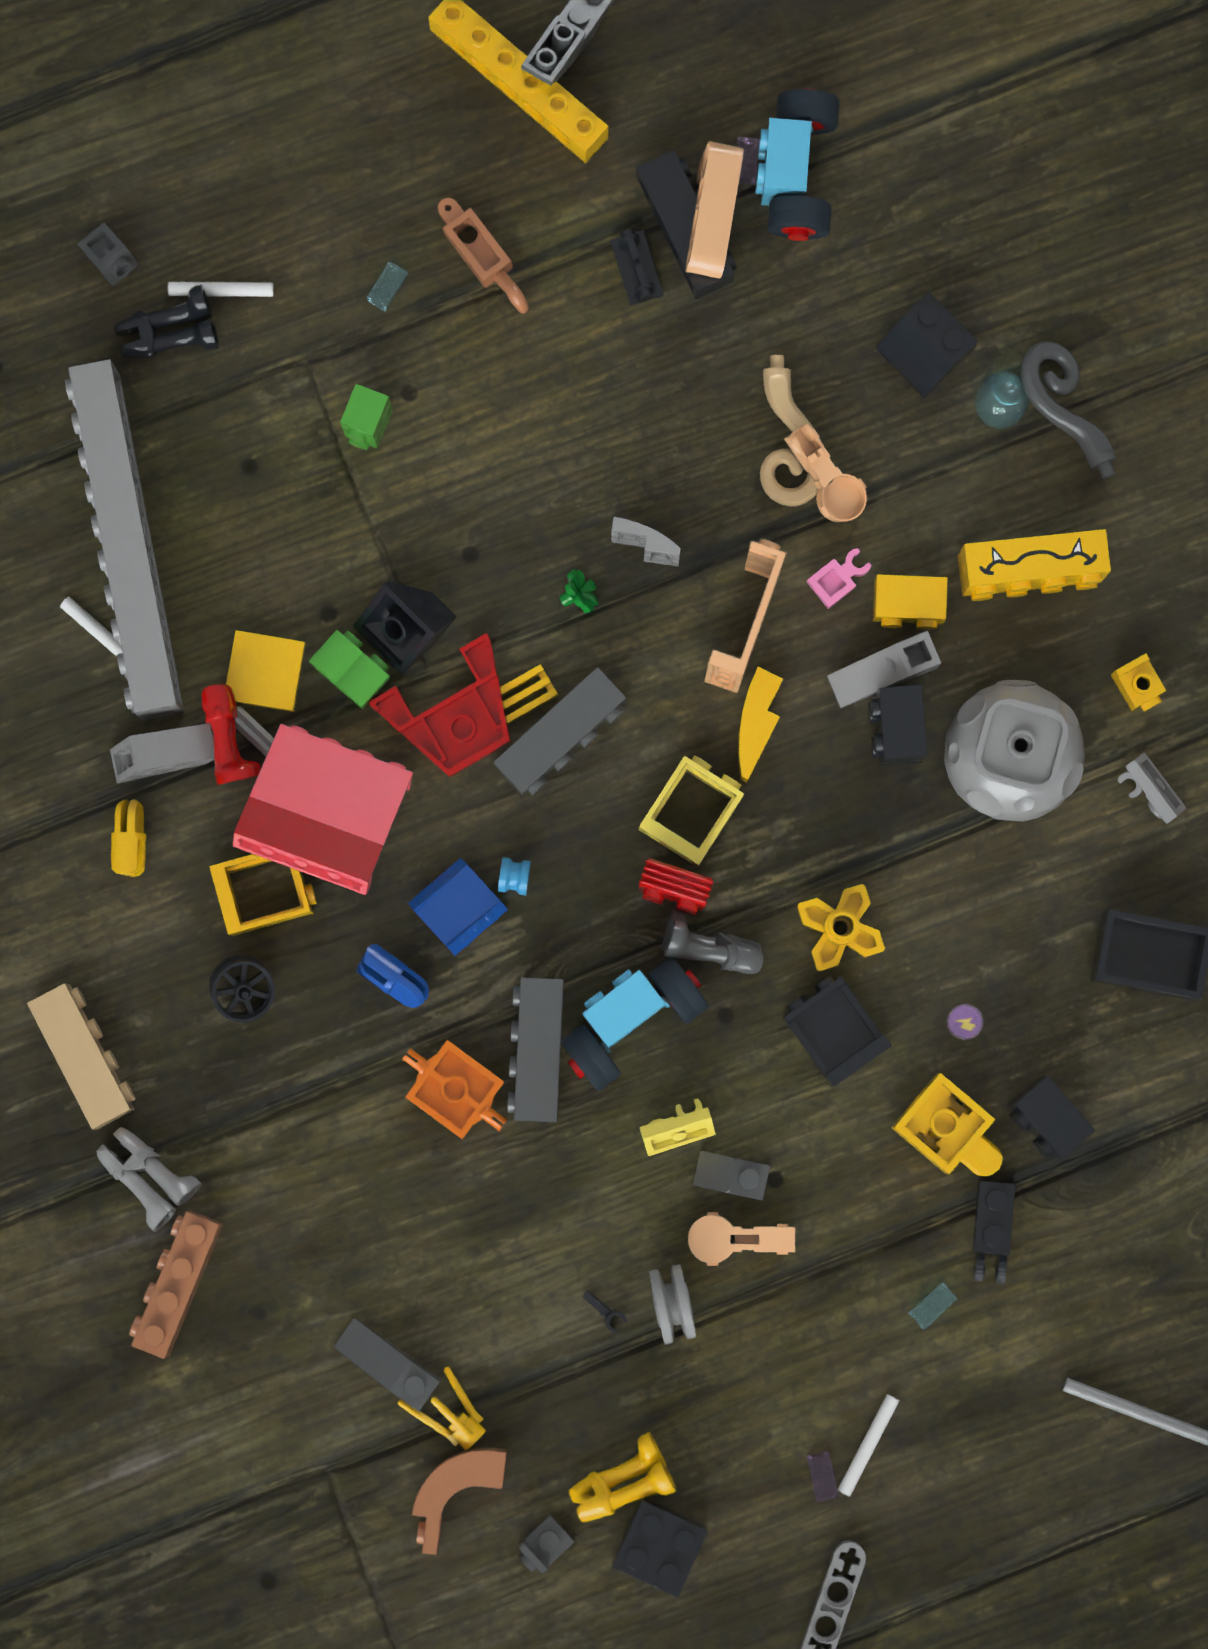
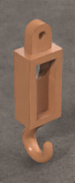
M442 199L438 205V212L446 223L443 231L447 239L484 288L495 282L508 295L509 300L518 312L525 314L529 310L528 302L520 288L507 274L508 271L513 269L509 257L471 208L464 212L454 199ZM468 226H472L478 233L477 239L470 244L462 243L458 233Z

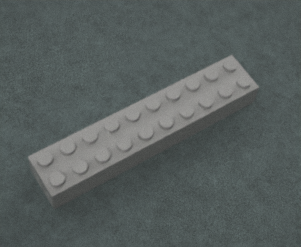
M110 359L69 367L70 378L65 379V387L68 398L73 401L77 411L76 413H71L75 434H79L80 440L83 442V447L78 448V455L81 467L85 468L90 481L84 482L87 500L89 503L92 502L93 508L96 511V515L91 516L95 537L99 538L103 550H98L97 554L101 571H105L109 579V584L104 585V592L108 606L111 605L113 611H115L116 618L110 620L114 640H118L119 645L122 647V653L117 654L120 673L125 675L129 684V688H124L126 706L143 721L185 713L120 374Z

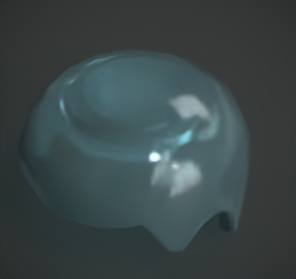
M997 371L995 374L989 375L981 384L975 395L974 403L977 415L987 425L1001 429L1017 424L1026 413L1030 400L1018 375L1008 371Z

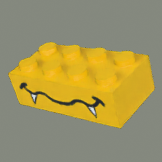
M1106 529L968 543L963 545L957 555L962 597L971 596L972 601L989 600L993 598L992 594L1006 592L1007 597H1021L1028 595L1027 591L1032 589H1041L1042 594L1061 592L1063 591L1062 587L1076 585V590L1097 588V583H1101L1111 572Z

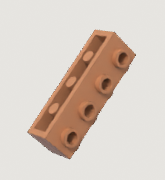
M191 1210L186 1211L184 1217L178 1215L170 1234L175 1236L170 1250L166 1248L163 1250L157 1264V1269L162 1270L157 1283L151 1282L145 1293L143 1302L148 1304L143 1317L137 1315L131 1327L129 1335L134 1337L131 1346L162 1359L170 1356L224 1225L223 1223Z

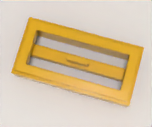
M541 664L500 687L503 696L536 676H539L541 679L503 701L505 709L543 687L548 691L507 715L508 724L558 696Z

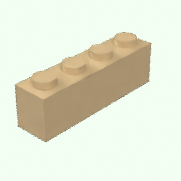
M64 983L28 1002L27 1005L91 1129L97 1130L135 1110L131 1103L136 1100L133 1091L126 1081L120 1082L115 1070L119 1069V1065L111 1050L104 1051L99 1041L103 1034L94 1018L88 1020L82 1008L87 1006L79 988L75 987L72 989L70 984Z

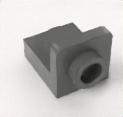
M104 222L77 244L112 286L138 266L137 261L125 245Z
M550 1514L519 1543L518 1548L522 1553L518 1557L530 1571L533 1572L535 1569H538L543 1574L575 1540Z

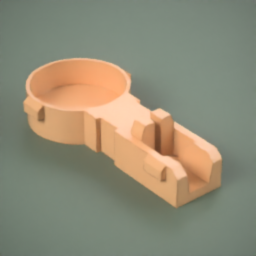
M808 424L802 425L784 438V440L805 471H809L815 480L813 483L818 488L816 500L820 512L824 517L833 522H845L857 518L866 506V485L861 478L857 479L852 475L842 474L840 469L835 467L830 460L831 456L819 440L820 436L816 430Z
M707 1212V1216L699 1218L691 1226L688 1234V1245L693 1255L702 1262H706L707 1266H719V1262L727 1259L733 1252H742V1250L777 1252V1254L796 1252L795 1227L788 1226V1224H777V1226H754V1229H742V1226H733L726 1218L719 1216L718 1212ZM731 1235L735 1237L734 1244H731Z

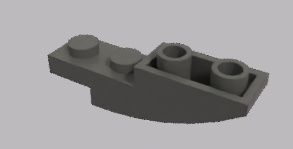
M570 0L559 16L556 15L521 65V69L552 86L573 64L598 30L600 21L615 0Z

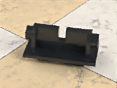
M632 228L626 229L620 233L621 237L611 239L610 242L630 306L664 296L644 230L634 232Z

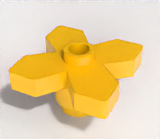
M864 884L844 889L836 910L818 898L801 902L797 905L802 925L823 933L811 951L817 971L838 966L846 946L864 958L885 950L880 931L859 921L871 904ZM840 921L846 924L847 931L845 934L839 935L834 931V924Z

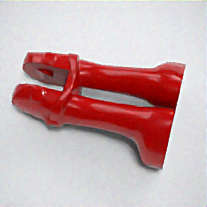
M226 684L207 686L201 694V704L206 714L205 721L211 725L214 735V774L217 785L258 776L261 765L256 761L244 760L238 751L235 721L238 717V710L232 688Z

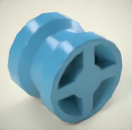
M503 857L498 892L505 893L508 890H515L519 895L526 896L531 861L523 860L517 863L512 862L510 858Z

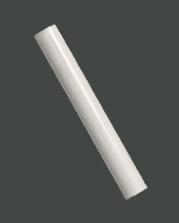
M273 282L168 283L169 296H188L189 290L192 287L201 284L207 296H274Z
M67 597L61 603L60 607L114 655L117 656V654L122 653V647L119 645L118 640H114L113 634L72 598Z
M888 1394L886 1395L838 1487V1491L851 1496L899 1403L898 1399Z

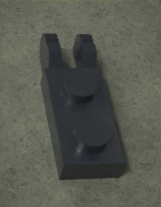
M978 1181L973 1252H975L974 1281L983 1280L985 1276V1253L997 1254L994 1275L996 1283H1005L1007 1255H1010L1015 1184Z

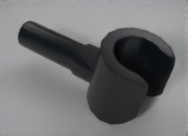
M589 1290L582 1296L604 1317V1323L611 1332L618 1333L610 1325V1319L613 1316H620L627 1323V1319L622 1311L610 1309Z

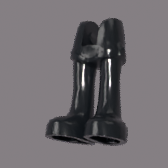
M203 285L192 287L189 290L188 300L178 306L148 313L138 311L133 316L115 324L114 330L117 336L131 335L139 332L141 340L119 347L122 358H151L158 352L188 345H201L205 350L219 348L216 327L210 318L212 317L211 307ZM193 320H202L194 326L160 335L155 333L156 329Z

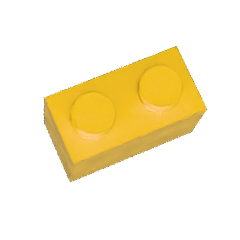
M877 574L874 580L873 621L881 622V627L901 628L902 623H916L917 629H937V624H943L946 620L948 577Z

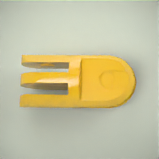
M125 799L117 804L115 810L114 832L111 833V869L117 874L136 877L144 872L146 862L147 834L144 833V810L139 801L132 799L129 803Z

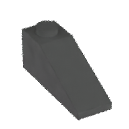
M355 1317L334 1346L340 1353L417 1411L421 1410L441 1381L439 1376Z

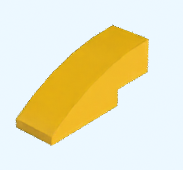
M759 666L747 692L738 734L740 780L746 783L780 716L768 711L783 679Z

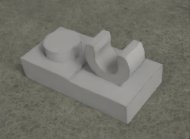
M1145 752L1126 765L1127 771L1121 774L1117 780L1119 783H1122L1128 778L1133 779L1136 783V789L1129 794L1130 798L1137 797L1144 791L1146 798L1149 800L1150 810L1157 818L1163 819L1166 824L1187 809Z

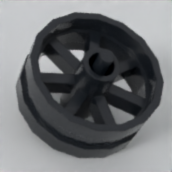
M234 955L225 958L214 968L210 975L208 987L211 1000L220 1014L233 1022L242 1023L257 1020L268 1012L274 1001L276 989L268 969L260 960L250 955ZM241 965L240 976L233 977L227 972L230 968ZM247 965H252L261 970L250 979H246ZM222 975L231 983V987L216 989ZM266 977L267 992L251 988ZM234 994L226 1008L217 999L218 996ZM252 996L263 998L261 1003L252 1008L250 1003ZM238 1001L245 1003L247 1011L232 1012Z

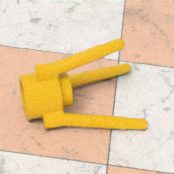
M445 1367L444 1373L469 1416L462 1412L456 1417L438 1398L432 1397L431 1403L451 1422L448 1426L450 1430H448L423 1412L417 1411L402 1399L398 1401V1405L446 1437L454 1446L460 1444L467 1450L485 1433L486 1430L479 1424L483 1418L474 1409L449 1367Z

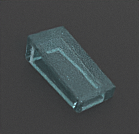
M389 261L367 295V301L386 312L406 279L408 272Z
M941 1282L908 1313L922 1329H926L957 1300V1297Z

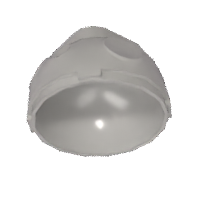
M1003 680L978 691L957 710L946 732L944 762L949 781L957 795L970 807L995 820L1024 822L1040 818L1059 807L1075 791L1082 778L1085 751L1078 719L1065 702L1055 694L1038 686L1035 682ZM1023 740L1027 745L1026 751L1018 752L1014 747L1015 741Z

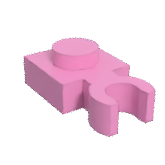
M858 548L851 550L847 554L845 563L842 566L834 558L806 581L828 609L856 588V584L851 579L853 576H864L872 566L870 563L865 564L862 568H857L853 565L852 559L860 553Z

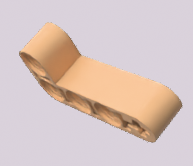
M709 141L706 145L697 173L696 183L699 184L686 261V272L719 279L723 274L743 160V148Z

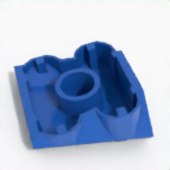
M462 858L458 859L407 903L454 956L462 949H466L479 934L508 910Z

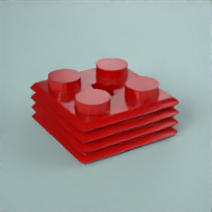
M650 858L645 861V867H643L638 888L643 892L642 899L662 905L665 899L677 903V910L696 916L697 910L702 911L706 908L714 882L712 878Z

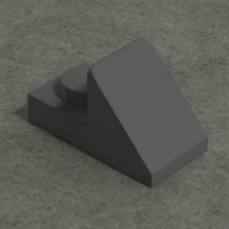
M700 1150L693 1185L763 1201L770 1166Z

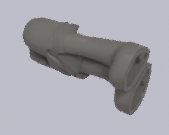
M672 909L663 937L662 950H664V957L675 960L714 961L721 965L720 970L738 971L746 974H755L761 970L764 957L759 943L732 934L725 935L721 932L715 933L713 937L696 934L689 931L685 913Z

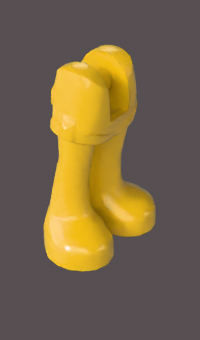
M650 1432L641 1435L637 1439L638 1453L632 1459L599 1473L591 1472L586 1478L569 1489V1496L572 1502L580 1504L576 1511L581 1522H588L612 1515L619 1507L654 1494L669 1495L676 1491L671 1474L666 1468V1462ZM648 1473L644 1478L613 1492L610 1490L623 1482Z

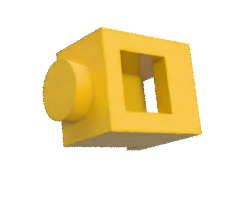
M1147 654L1138 657L1111 674L1131 711L1141 706L1145 712L1162 702L1160 695L1166 689L1152 667ZM1138 678H1144L1147 681L1148 688L1146 690H1141L1137 687L1136 681Z

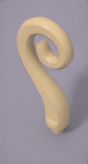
M771 355L770 368L763 370L764 390L771 408L792 432L804 424L814 428L793 401L791 369L784 368V356ZM775 450L765 457L760 469V480L765 493L772 500L781 505L796 507L807 503L817 495L818 488L813 483L815 480L809 471L805 481L798 487L786 488L777 482L775 469L780 464H786L794 476H799L803 471V466L792 450Z

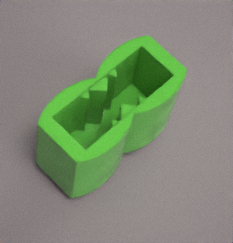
M336 630L309 660V663L363 710L368 702L391 679L386 673L389 666L375 654L370 658L359 649L363 643L347 630L343 635Z

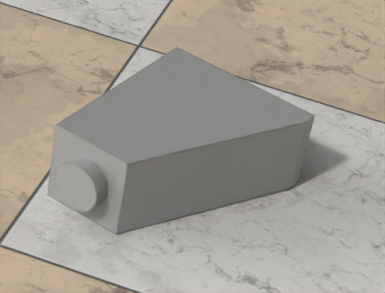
M210 724L127 737L110 749L117 783L128 782L204 765L214 760V735Z

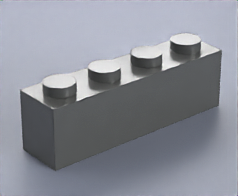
M597 667L493 762L494 766L522 796L527 792H530L532 795L536 794L548 782L545 776L554 768L558 772L561 771L573 760L574 757L570 753L580 744L584 748L587 747L599 736L600 733L596 730L606 720L612 724L626 711L623 707L626 703V697Z
M521 977L520 985L513 986V1006L519 1007V1021L512 1020L511 1042H518L517 1056H510L509 1077L516 1078L515 1092H508L507 1112L514 1113V1120L557 1122L563 979Z

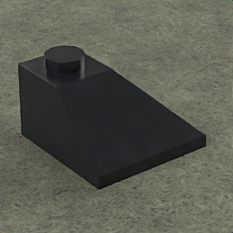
M388 581L382 586L353 627L403 675L442 637L457 616L433 592Z

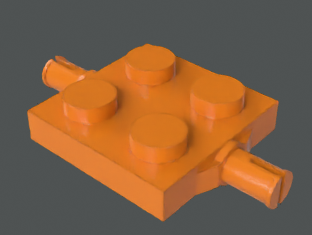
M448 1040L439 1052L428 1060L412 1048L408 1050L407 1053L418 1062L416 1063L407 1055L402 1060L419 1073L416 1083L405 1098L461 1139L466 1136L474 1124L482 1119L498 1131L501 1130L503 1126L493 1120L492 1117L503 1124L508 1119L492 1109L491 1106L494 1096L505 1083L503 1080Z

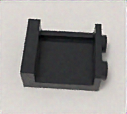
M832 975L814 987L818 993L806 1001L802 995L785 1008L789 1014L784 1016L783 1019L830 1086L835 1087L892 1045L886 1036L881 1034L845 983L846 981L843 976L835 980Z

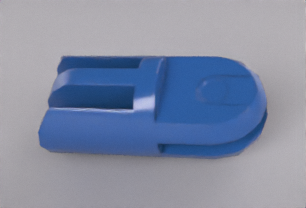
M378 944L368 946L357 966V973L407 1007L417 1008L422 1005L429 996L427 982Z

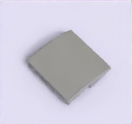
M613 518L611 530L612 543L644 547L645 562L678 567L681 548L672 540L643 524L623 518Z

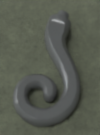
M1054 342L1034 344L1028 349L1021 362V381L1028 399L1047 420L1078 443L1091 470L1098 468L1103 480L1114 476L1116 473L1111 462L1117 458L1107 437L1095 425L1057 403L1043 386L1044 384L1051 393L1056 395H1065L1074 390L1080 380V370L1076 359L1067 348ZM1047 359L1057 362L1063 369L1064 378L1059 379L1054 372L1048 371L1043 374L1041 381L1039 373L1041 362Z

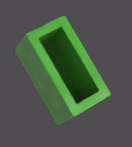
M355 384L340 421L345 437L349 438L348 443L363 450H368L369 446L378 449L393 412L389 396Z

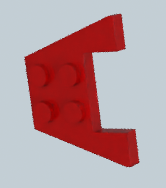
M487 633L459 649L477 681L425 712L414 717L396 686L368 702L376 712L385 718L449 777L454 776L511 742L491 638Z

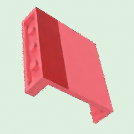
M280 724L235 828L233 847L367 895L374 868L406 790H410L413 772L406 770V767L400 763H387L378 760L367 751H354L343 747L332 738L325 737L321 739L310 735L299 726L292 725L288 727Z

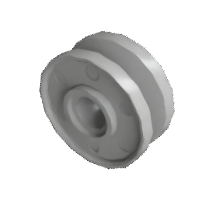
M681 1264L671 1266V1282L664 1284L658 1269L650 1270L651 1292L664 1344L673 1343V1326L680 1324L687 1339L696 1338L692 1319L694 1318L687 1284L684 1282Z

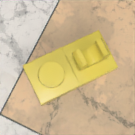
M697 1098L694 1099L696 1108L694 1112L686 1114L683 1112L681 1105L678 1104L675 1108L677 1117L655 1119L648 1123V1125L639 1127L648 1156L716 1135L708 1107L703 1108L701 1101Z

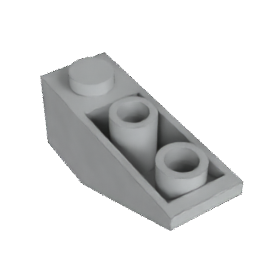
M925 631L827 675V678L841 709L875 695L879 688L894 687L938 669L941 661L928 631Z

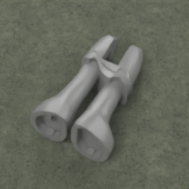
M120 1127L113 1135L124 1148H127L132 1153L130 1157L123 1162L115 1152L102 1144L96 1151L98 1159L110 1175H113L115 1180H120L140 1200L146 1209V1223L153 1232H156L173 1217L177 1209L151 1188L137 1172L146 1171L177 1206H181L191 1199L202 1184L191 1175L179 1177L172 1173L158 1160L162 1156L154 1152V1148L147 1146L131 1131Z

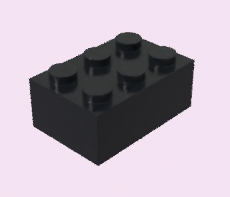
M1111 909L1103 911L1090 981L1190 1001L1202 1000L1208 967V928Z

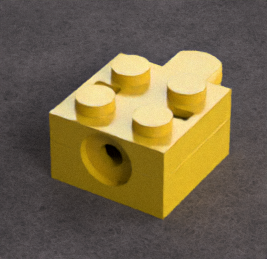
M936 1073L891 1127L945 1174H950L960 1161L979 1176L993 1175L1002 1164L1003 1157L1001 1151L983 1136L995 1119L941 1073ZM958 1099L959 1101H961V1102L963 1103V1105L961 1106V1105H960L958 1102H956L955 1100Z

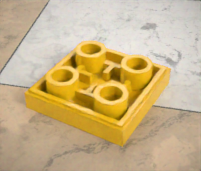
M235 630L226 685L232 688L236 703L294 712L306 643Z

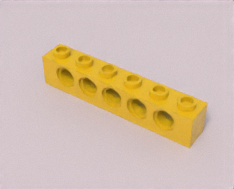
M443 0L428 18L430 30L583 162L586 163L608 139L607 124L558 82L550 86L521 69V65L527 56L462 0Z

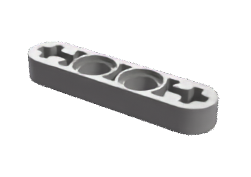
M842 1541L835 1547L800 1649H815V1643H809L811 1637L820 1643L830 1644L829 1649H836L866 1562L863 1548L855 1541ZM850 1548L855 1549L854 1554L859 1558L857 1563H850L847 1571L848 1575H854L852 1581L843 1575L833 1574L835 1568L842 1572L844 1560L839 1556L841 1552L847 1553ZM833 1582L844 1583L848 1589L846 1598L839 1602L830 1600L827 1595L829 1585ZM829 1616L834 1619L836 1628L831 1635L821 1636L817 1633L815 1624L820 1617Z

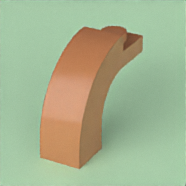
M482 1447L464 1450L441 1462L429 1474L420 1488L412 1512L413 1516L426 1517V1522L419 1521L417 1543L423 1544V1554L437 1555L443 1509L450 1497L456 1492L473 1486L503 1488L507 1449Z

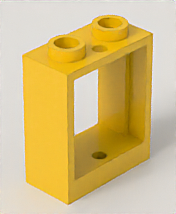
M251 854L209 866L226 929L230 936H236L313 914L311 905L317 904L312 884L305 885L302 872L290 868L301 906L242 922L229 873L268 863L271 860Z

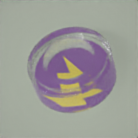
M961 1004L950 1011L947 1017V1027L950 1033L958 1039H972L983 1028V1016L975 1006Z

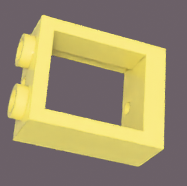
M694 755L692 759L686 756L683 757L638 830L698 868L740 803L744 793L739 791L742 786L740 783L725 774L722 778L717 777L709 771L712 767L710 764ZM686 771L730 799L700 848H697L655 821Z

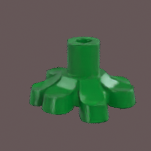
M572 569L567 573L569 583L565 585L566 592L560 594V601L565 607L575 603L578 607H581L584 613L594 611L593 606L599 605L597 596L591 593L596 590V585L591 579L585 582V575L581 570L576 571Z

